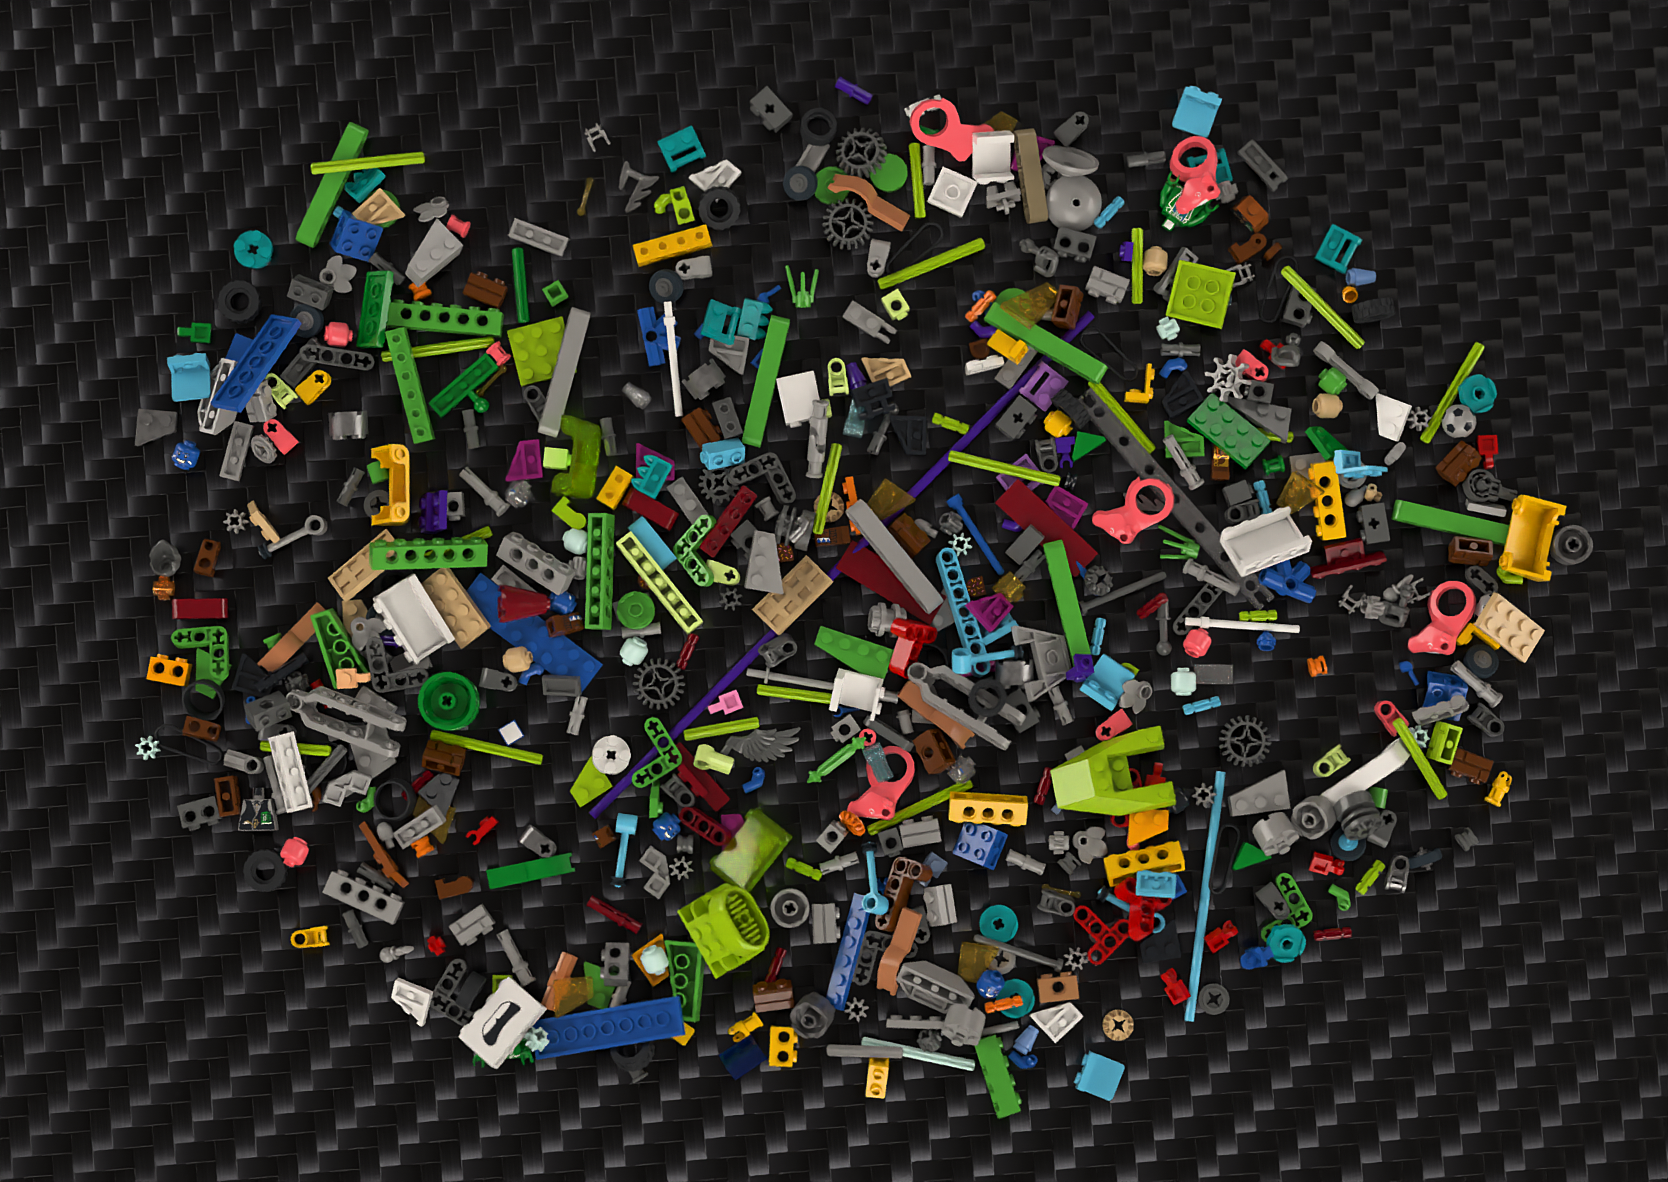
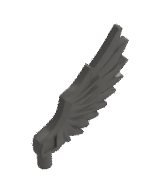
M797 727L776 732V729H755L748 736H731L726 741L721 753L727 756L731 749H734L740 754L743 753L751 761H754V758L758 762L764 760L767 763L769 761L768 758L776 761L777 758L775 756L784 758L785 755L782 752L792 751V748L785 745L799 741L798 737H790L800 731L801 728Z

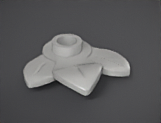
M436 197L431 200V203H424L413 210L421 213L418 218L420 222H427L434 217L440 218L444 216L449 203L444 197Z
M340 255L334 256L328 260L327 267L320 272L319 279L321 283L334 287L336 292L347 293L352 290L349 281L355 276L357 269L352 265L343 264ZM331 274L333 276L332 280L327 281L326 276Z
M364 617L355 618L350 625L353 633L351 639L353 646L358 651H361L368 639L371 637L380 638L378 633L386 629L383 621L377 618L368 620ZM361 623L364 626L363 630H358L357 624ZM372 641V644L369 646L370 648L377 649L380 644Z
M1134 679L1126 681L1122 685L1124 693L1120 696L1119 707H1132L1135 714L1142 711L1146 705V699L1152 695L1151 685L1146 681L1138 682Z
M1090 827L1086 832L1079 831L1073 836V845L1078 849V857L1084 863L1090 864L1093 856H1104L1108 853L1106 844L1101 840L1106 833L1103 828ZM1084 837L1085 843L1081 844L1080 840Z

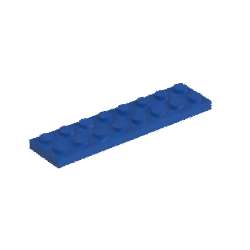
M480 573L466 592L489 622L490 628L513 646H524L527 651L532 653L533 661L540 663V666L552 675L580 676L581 692H583L603 664L564 635L550 638L545 621L538 615L499 623L500 618H498L497 600L501 596V592H498L499 586Z
M680 996L540 1019L532 1026L535 1029L542 1027L545 1032H548L546 1039L549 1040V1043L541 1052L538 1049L535 1050L536 1060L686 1035Z

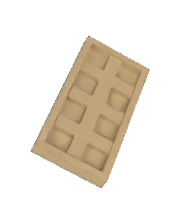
M385 529L371 542H375L378 539L394 542L395 538ZM368 543L329 576L328 580L342 599L347 602L385 570H372L369 566ZM388 551L386 557H391L394 551Z
M806 555L782 579L783 594L769 592L752 610L780 636L833 581Z
M440 568L421 583L461 649L465 648L491 627L450 568Z
M1495 592L1474 624L1510 654L1524 663L1545 631Z

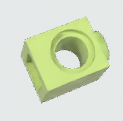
M898 289L881 298V302L892 320L897 318L899 321L908 315L907 312L910 308ZM899 302L902 308L895 311L891 308V304Z
M545 447L544 468L567 470L568 466H571L572 455L569 454L568 449Z

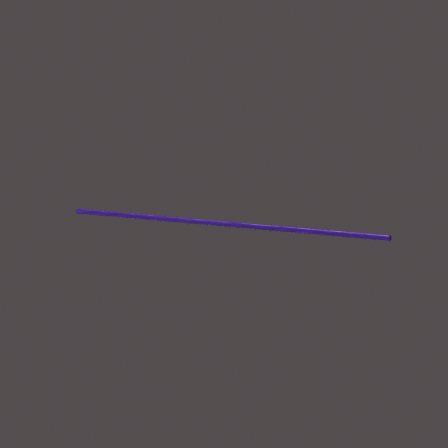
M1087 311L1077 321L1075 330H1068L1060 339L1070 343L1095 317ZM1043 355L880 519L882 524L887 527L951 462L948 460L951 450L961 452L1020 393L1018 392L1019 389L1026 385L1039 368L1038 365L1041 361L1048 365L1052 359ZM864 536L857 542L858 545L853 550V553L869 545ZM839 561L826 573L832 581L841 573V571L836 569ZM772 629L668 732L672 741L759 655L758 649L761 645L778 636ZM663 737L658 742L661 748H665L669 744V740L666 737ZM656 746L590 810L589 813L595 819L632 783V776L636 771L651 763L660 755Z

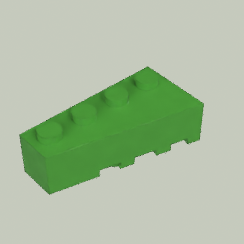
M333 608L310 615L334 689L337 688L336 669L357 668V673H370L368 663L363 655L353 646L351 636Z
M820 626L815 641V646L858 673L881 679L885 678L894 651L893 649Z
M665 940L673 997L680 996L683 1021L697 1022L700 1020L705 959L695 942Z
M995 1034L980 1038L978 1045L974 1046L998 1118L1020 1112L1019 1104H1022L1019 1093L1014 1092L1013 1086L1016 1084L1013 1075H1009L1006 1068L1009 1067L1007 1056H1002L1000 1050L1004 1048L1001 1038H997Z

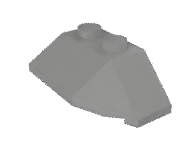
M221 358L219 364L211 371V396L201 399L197 411L200 432L217 435L235 421L237 412L215 408L210 402L238 363L237 361Z
M927 961L904 963L896 978L908 998L943 1014L947 1013L950 1006L954 1004L970 1006L975 996L960 976Z

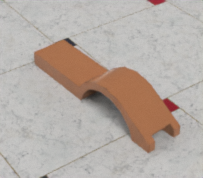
M835 174L833 177L834 183H830L828 186L829 190L835 193L848 190L859 194L866 201L870 214L902 232L910 217L909 214L878 197L873 186L866 180L856 176Z
M317 602L257 665L259 667L262 665L268 672L281 667L315 633L310 615L326 609Z
M910 680L907 681L897 694L902 701L924 719L947 733L962 750L966 747L964 744L970 737H974L975 734L971 730L922 701L919 687Z
M907 907L902 908L891 944L883 954L878 969L877 988L888 990L893 996L896 995L899 986L896 982L899 966L911 950L922 918V914Z

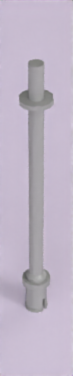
M768 667L766 671L747 669L746 676L765 679L764 684H767L769 679L833 690L834 687L832 682L770 672ZM885 690L883 699L880 698L879 702L886 701L897 704V694L899 692Z

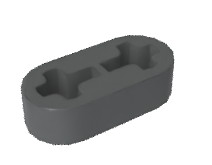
M1474 565L1465 571L1467 581L1483 595L1497 592V582L1481 567ZM1477 570V576L1481 578V580L1477 579L1476 577L1472 579L1470 577L1472 575L1470 571ZM1484 581L1486 584L1492 583L1491 588L1493 590L1486 592V586L1482 582Z

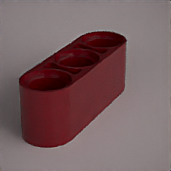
M632 487L622 502V505L669 531L679 516L674 510Z
M172 599V619L228 618V599Z
M685 807L680 811V821L711 843L727 845L731 842V831L700 809ZM689 811L693 813L691 821L687 817ZM705 821L709 825L707 831L703 829V823ZM720 832L724 834L722 842L718 838Z

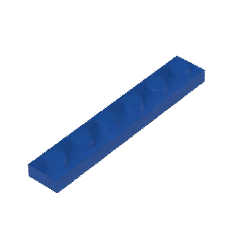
M854 893L826 996L831 1005L841 1011H844L870 915L862 907L864 895Z

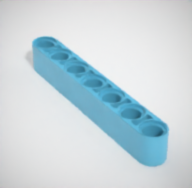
M944 548L937 554L936 563L962 647L970 650L971 645H976L978 647V654L971 652V656L986 654L977 620L965 607L970 602V598L956 553L951 548ZM942 554H948L950 562H945L942 559ZM948 572H953L956 579L950 580L947 575ZM954 590L960 591L961 599L954 597ZM959 608L966 610L967 617H962L959 614ZM965 627H970L973 630V634L967 635ZM989 661L979 662L984 666V672H979L976 669L977 663H973L971 674L977 678L987 674L990 671Z

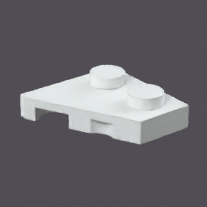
M724 160L695 175H690L689 179L705 192V190L710 189L712 186L717 187L721 185L722 187L729 188L741 174V171L728 160Z
M992 355L985 360L969 361L965 365L966 375L1003 367V356Z
M1377 393L1376 406L1379 435L1399 442L1412 406Z
M401 978L396 979L391 998L397 1004H400L408 1015L411 1013L418 1020L417 1024L422 1027L425 1024L433 991Z
M1070 1002L1030 1014V1017L1055 1043L1084 1017Z

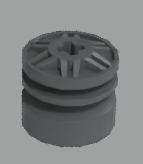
M784 505L783 510L778 516L775 528L776 544L780 545L782 537H786L784 546H788L790 542L789 536L800 526L797 523L799 518L797 517V508L794 507L792 514L788 515V505ZM803 510L801 515H805L807 519H810V525L805 535L794 543V548L807 551L816 512Z
M1357 791L1348 794L1337 801L1333 807L1337 820L1342 823L1341 828L1348 840L1364 839L1376 833L1383 826V819L1380 816L1379 810L1375 808V802L1368 791Z

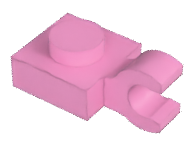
M737 690L718 696L720 702L708 706L710 714L723 710L725 715L743 708Z

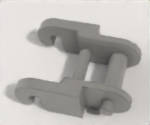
M597 123L596 127L590 130L585 129V135L589 136L587 140L594 152L596 150L592 142L598 137H604L607 144H610L604 130H600L601 125L598 126ZM599 131L600 134L591 137V133Z
M1245 263L1244 266L1240 264L1227 269V271H1239L1241 281L1233 284V287L1245 284L1248 279L1250 281L1253 280L1252 278L1255 275H1251L1249 269L1251 264L1247 265ZM1242 269L1246 270L1248 277H1243Z
M1403 442L1396 444L1384 459L1385 464L1390 465L1395 460H1398L1406 449V445Z
M1423 578L1409 584L1412 585L1416 597L1410 598L1407 603H1414L1413 600L1415 599L1419 601L1431 595L1429 592L1421 596L1415 588L1417 583L1424 580Z
M1352 585L1343 594L1342 598L1344 599L1339 601V607L1344 606L1350 610L1349 614L1355 612L1354 608L1359 607L1366 597L1363 594L1359 601L1350 598L1348 593L1353 587ZM1346 599L1350 600L1354 605L1352 607L1345 603Z

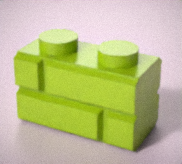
M1436 721L1425 757L1452 765L1463 728Z

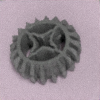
M863 127L860 132L854 128L853 134L847 131L848 137L841 138L843 143H838L839 149L836 150L838 155L836 159L840 163V168L844 169L845 174L850 173L851 176L858 175L859 178H862L863 174L869 178L870 172L876 175L875 169L882 170L880 163L886 162L883 157L887 156L885 151L887 146L883 143V138L879 137L877 132L873 133L870 128L867 132ZM860 141H868L864 144L859 143ZM854 146L853 151L849 154L850 156L847 157L849 149ZM858 148L864 153L866 158L859 153ZM876 149V153L873 159L870 161V155L874 153L873 151Z
M848 198L845 199V204L838 200V207L832 203L833 211L831 209L826 210L830 216H823V219L828 221L822 223V227L828 228L824 230V235L831 234L827 240L835 239L833 246H836L839 242L840 249H843L844 244H847V250L851 249V244L857 249L858 241L861 245H864L865 242L862 238L870 239L866 232H873V229L868 227L874 225L873 221H868L872 218V214H866L868 207H865L863 210L861 209L863 207L862 202L856 206V199H853L852 204H849ZM849 210L845 217L835 218L839 212ZM854 212H857L862 217L864 225H860L859 222L854 220ZM849 217H850L851 225H853V226H852V227L850 226V228H847V231H846V227H845V224H844L843 222H844V221L846 222V220H849ZM832 223L842 228L841 237L833 230ZM851 231H861L856 237L847 238Z
M661 658L657 659V664L654 663L653 659H650L651 666L644 662L643 666L646 669L644 671L641 668L637 669L642 673L641 676L634 675L636 679H639V682H633L634 686H639L638 689L634 690V693L641 692L637 699L641 700L644 697L643 705H646L648 701L651 702L649 705L650 709L654 707V704H657V710L661 709V704L664 705L665 709H668L667 702L674 706L675 703L672 699L680 700V697L676 695L677 692L684 693L682 689H679V686H685L684 682H679L680 679L684 678V675L677 676L681 669L677 668L674 671L675 663H672L670 667L667 666L669 663L668 659H665L664 664H661ZM657 668L668 670L673 677L661 678ZM652 670L653 681L643 686L645 676ZM656 674L660 681L665 682L663 688H661L662 694L658 687L653 686L655 680H657ZM675 682L673 692L666 698L665 687ZM656 690L661 700L650 698L645 691Z
M1249 715L1245 716L1244 721L1241 716L1237 717L1238 722L1232 718L1230 719L1232 726L1228 723L1224 725L1228 731H1220L1225 735V737H1219L1220 741L1225 742V744L1219 745V748H1226L1222 755L1229 753L1230 756L1227 758V761H1231L1234 758L1233 765H1237L1241 761V767H1245L1246 761L1249 767H1252V760L1259 764L1260 762L1257 757L1265 759L1262 752L1269 753V749L1264 747L1265 745H1271V742H1265V738H1270L1271 735H1264L1263 733L1268 728H1260L1263 725L1262 721L1256 725V717H1253L1251 722H1249ZM1243 725V730L1239 737H1230L1234 729ZM1249 726L1256 730L1260 740L1251 737ZM1246 736L1248 737L1247 739H1249V741H1253L1254 743L1246 744L1244 747L1243 743L1241 744L1240 741L1236 740L1244 739V737ZM1230 743H1235L1240 747L1241 756L1233 752ZM1258 745L1257 752L1247 757L1249 747Z

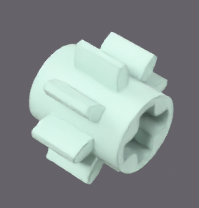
M1167 316L1158 321L1160 325L1156 329L1162 339L1167 338L1170 341L1177 337L1176 333L1180 329L1174 318L1169 320Z
M964 533L960 537L953 534L955 540L948 542L953 545L951 549L957 552V557L961 552L967 555L966 548H972L967 543L971 538L965 539L963 537ZM957 540L965 542L963 545L964 549L955 547Z
M1421 725L1416 726L1415 729L1413 727L1408 728L1418 746L1421 748L1426 747L1425 742L1430 740L1427 736L1428 730H1421Z
M152 736L148 737V741L141 737L142 742L135 745L139 747L137 755L143 754L144 760H147L149 755L155 759V753L161 751L157 749L159 741L153 742ZM145 745L152 747L151 751L144 749Z
M532 1027L524 1036L527 1039L525 1046H528L532 1051L538 1049L541 1052L549 1043V1040L546 1039L548 1032H545L542 1027L538 1029Z

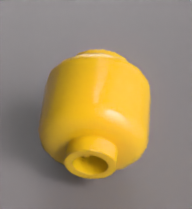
M1060 410L1051 411L1043 422L1045 430L1055 438L1062 437L1063 435L1067 437L1073 429L1070 426L1072 423L1071 418Z

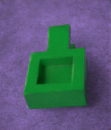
M192 323L191 328L178 327L177 335L179 337H191L190 342L211 344L212 324Z

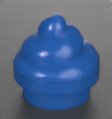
M1264 631L1257 639L1258 648L1262 651L1273 650L1276 645L1275 637L1269 631Z

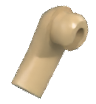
M1369 484L1364 497L1370 502L1372 500L1379 502L1382 493L1377 492L1375 484Z

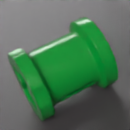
M1281 455L1270 460L1262 459V466L1266 476L1277 471L1285 472V465Z

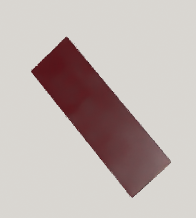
M1019 479L995 502L1024 530L1031 524L1045 536L1039 543L1042 547L1045 543L1062 539L1070 572L1074 577L1080 573L1076 561L1085 568L1098 554Z
M852 540L836 569L892 603L899 604L901 608H904L907 612L930 625L942 604L930 614H927L880 556L865 547L853 553L858 543ZM938 592L942 597L943 601H945L947 597L942 593Z

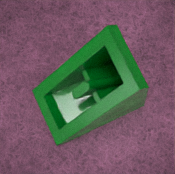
M1078 431L1071 456L1072 462H1075L1106 441L1105 437Z
M1243 842L1233 862L1232 869L1238 870L1272 857L1271 855L1266 856L1263 850Z

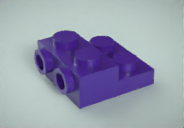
M439 490L435 493L423 494L422 498L419 499L421 516L419 517L418 524L419 528H421V533L437 534L447 529V491Z

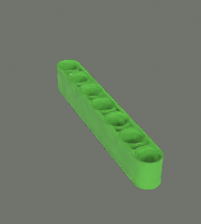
M350 122L331 161L358 158L369 130ZM351 171L325 173L297 232L296 241L312 248L317 245Z
M993 302L984 317V320L1017 340L1020 339L1029 347L1094 384H1099L1108 369L1105 364L996 302Z
M771 315L742 437V444L761 447L790 319Z
M1395 500L1391 517L1395 521L1459 536L1492 540L1494 544L1502 546L1506 544L1510 526L1402 500Z
M1061 539L1043 544V549L1071 662L1074 667L1073 656L1075 654L1091 655L1064 544Z

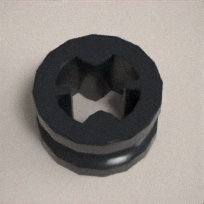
M1068 471L1064 488L1070 487L1073 490L1078 474L1072 475Z

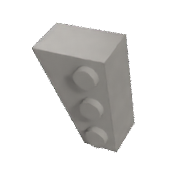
M438 218L408 264L405 273L417 287H420L460 255L463 247L460 241Z
M754 530L745 588L783 594L775 534Z
M1281 770L1228 796L1230 816L1290 809L1285 770Z

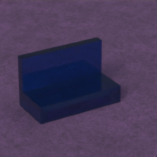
M751 1034L718 1055L725 1068L735 1080L767 1059Z

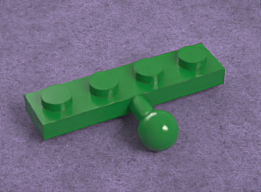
M485 353L429 402V405L442 418L468 396L474 402V409L477 412H486L489 408L488 401L485 398H479L473 390L499 367Z

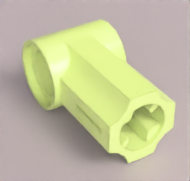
M701 744L698 746L693 763L696 768L701 770L710 768L729 775L734 758L714 752V748L709 745Z

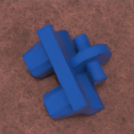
M1270 946L1248 948L1241 956L1240 964L1248 970L1268 965L1266 960L1274 957Z

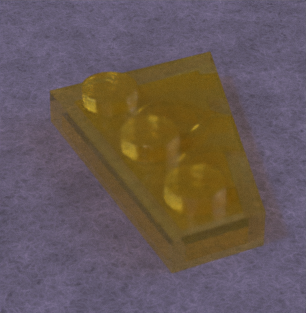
M1047 282L1003 302L1000 308L1031 330L1055 304L1058 290Z

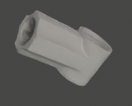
M228 749L224 757L225 766L245 771L249 774H259L265 766L261 758ZM253 760L258 764L257 769L254 771L250 767V763Z

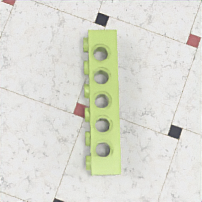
M631 531L616 542L618 549L687 635L703 623V620Z

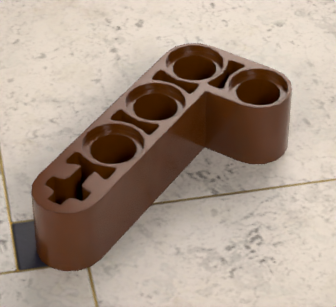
M898 857L894 860L883 896L888 899L889 908L885 914L876 916L875 925L878 929L892 933L895 932L902 908H905L914 880L927 882L931 879L933 871L929 865L904 857Z

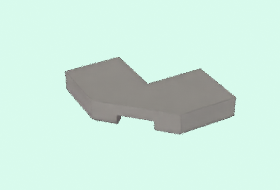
M355 770L328 782L322 801L341 807L347 789L366 795L372 776Z
M650 845L639 860L654 871L644 889L660 899L670 885L667 858Z

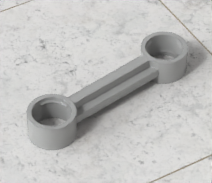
M1321 341L1313 350L1320 359L1344 374L1357 387L1358 391L1369 400H1372L1379 392L1372 382L1360 376L1338 357L1334 350L1326 343Z

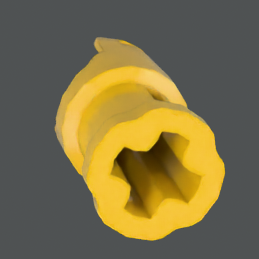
M1505 771L1500 772L1492 783L1493 787L1488 797H1485L1484 800L1500 807L1504 794L1509 791L1512 777Z
M754 1011L744 1021L740 1020L728 1029V1033L733 1035L740 1031L733 1037L734 1042H739L749 1036L750 1032L764 1025Z

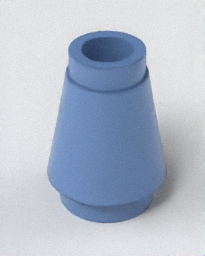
M1352 268L1347 270L1346 282L1352 287L1374 283L1376 280L1375 271Z
M1029 1025L1014 1041L1013 1047L1024 1055L1031 1052L1039 1030Z

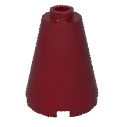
M505 584L499 585L498 592H501V596L497 600L499 623L546 614L547 610H550V598H547L546 594Z

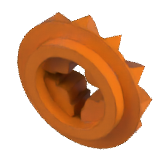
M849 811L841 812L839 815L840 821L849 831L857 836L865 833L863 822L854 813Z

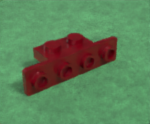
M743 485L716 521V524L699 548L709 556L715 557L757 498V495Z
M1357 538L1323 546L1326 564L1310 567V575L1312 578L1321 579L1326 575L1342 574L1347 570H1360L1369 565L1377 566L1382 562H1386L1387 558L1382 551L1365 554L1363 540Z
M679 742L676 744V747L681 753L682 762L677 767L680 771L677 775L684 783L688 780L692 785L691 791L697 797L701 795L715 811H718L730 798L705 770L694 766L695 758ZM671 750L668 751L670 760L676 764L679 756L673 755Z

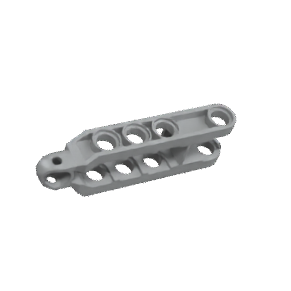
M914 663L908 668L907 676L909 680L920 686L922 701L1003 750L1008 748L1011 740L1008 741L996 733L997 730L985 724L984 722L987 717L979 715L978 719L975 720L965 714L964 710L955 708L947 703L946 699L942 700L930 692V688L935 680L942 679L969 696L974 686L973 682L960 674L954 673L945 665L929 668L922 663ZM983 688L978 690L976 694V700L985 706L984 709L994 708L998 703L999 698ZM1007 703L998 713L1018 726H1021L1026 718L1023 713Z
M323 686L313 689L309 693L295 689L287 694L286 699L289 701L290 710L300 713L306 727L386 757L393 758L398 756L400 750L398 742L373 732L375 725L403 732L407 722L403 716ZM317 702L328 705V708L333 707L344 711L347 715L352 714L363 718V721L368 722L366 730L318 712L316 708Z

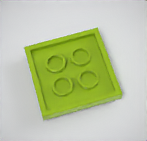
M1179 260L1165 316L1222 329L1236 273Z
M562 316L507 331L522 387L552 379L565 331Z

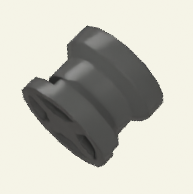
M1468 827L1464 829L1462 834L1455 835L1456 841L1464 851H1468L1473 844L1479 843L1477 837Z
M678 834L677 853L687 852L688 854H693L694 835L685 837Z
M1069 851L1063 859L1057 862L1070 876L1076 867L1081 866V863Z

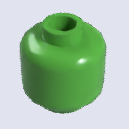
M1335 367L1329 370L1325 368L1318 376L1321 379L1319 387L1331 395L1336 394L1338 396L1347 385L1346 376Z

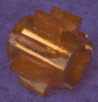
M159 577V581H154L153 595L158 596L159 600H169V596H174L175 583L170 581V578Z

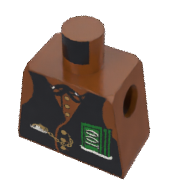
M1251 195L1243 196L1229 209L1252 234L1258 233L1268 223V213Z

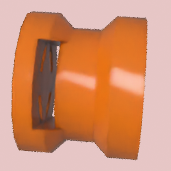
M414 283L408 286L414 294V301L424 299L432 294L425 283L420 287H417Z
M1323 655L1318 656L1317 659H1307L1311 677H1315L1320 673L1323 675L1327 674V666Z
M428 836L411 844V847L417 852V858L435 849L430 845Z

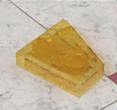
M962 942L958 976L963 981L976 983L998 954L999 948Z

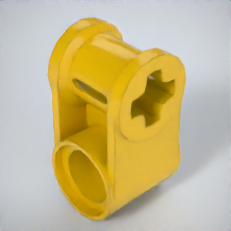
M316 370L306 380L301 382L294 391L307 405H310L330 386L331 376L322 370ZM319 376H322V377H323V380H324L323 383H320V382H319V381H320L319 378H318Z
M328 926L295 931L291 936V943L297 948L330 945L327 942L326 934ZM299 933L305 936L303 944L296 942V936Z

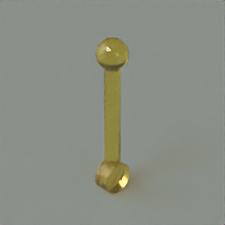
M588 177L586 180L587 186L582 204L577 210L580 216L585 214V203L590 186L594 182L592 177Z
M501 365L499 371L482 388H479L476 394L482 396L491 383L501 373L506 372V366Z
M1047 884L1042 886V889H1051L1062 894L1072 895L1077 899L1081 897V892L1079 891L1071 892L1049 887Z

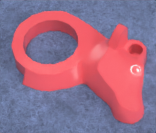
M944 98L921 102L912 111L910 118L911 130L917 139L927 145L950 152L958 161H965L972 154V133L994 131L988 124L976 126L960 124L955 106ZM929 108H940L944 110L947 118L944 128L933 135L925 134L919 127L920 116Z
M1192 136L1181 141L1175 147L1169 161L1172 173L1176 177L1180 175V180L1185 182L1182 194L1176 201V210L1180 214H1187L1195 207L1217 198L1221 193L1216 183L1217 152L1210 140L1201 136ZM1201 147L1208 152L1207 159L1197 167H1185L1180 163L1181 155L1189 148Z
M1138 477L1128 487L1123 507L1109 511L1098 510L1092 515V522L1121 543L1130 544L1141 530L1162 521L1170 514L1174 507L1172 488L1168 483L1166 484L1160 479L1147 478L1141 480ZM1147 485H1154L1160 488L1166 498L1163 510L1154 515L1142 512L1136 502L1139 490Z
M1447 581L1431 591L1427 605L1432 622L1418 635L1409 638L1408 648L1412 653L1427 652L1450 655L1455 651L1456 639L1464 626L1472 618L1476 608V597L1473 590L1465 583L1459 581ZM1450 589L1461 590L1466 596L1464 610L1455 616L1443 615L1438 607L1441 595Z
M887 746L880 749L875 755L870 754L867 760L866 771L871 787L859 799L850 802L847 811L854 813L857 817L883 819L886 821L894 818L896 803L910 785L915 773V763L911 754L899 746ZM898 754L906 761L907 771L900 780L888 782L878 775L877 764L884 755Z

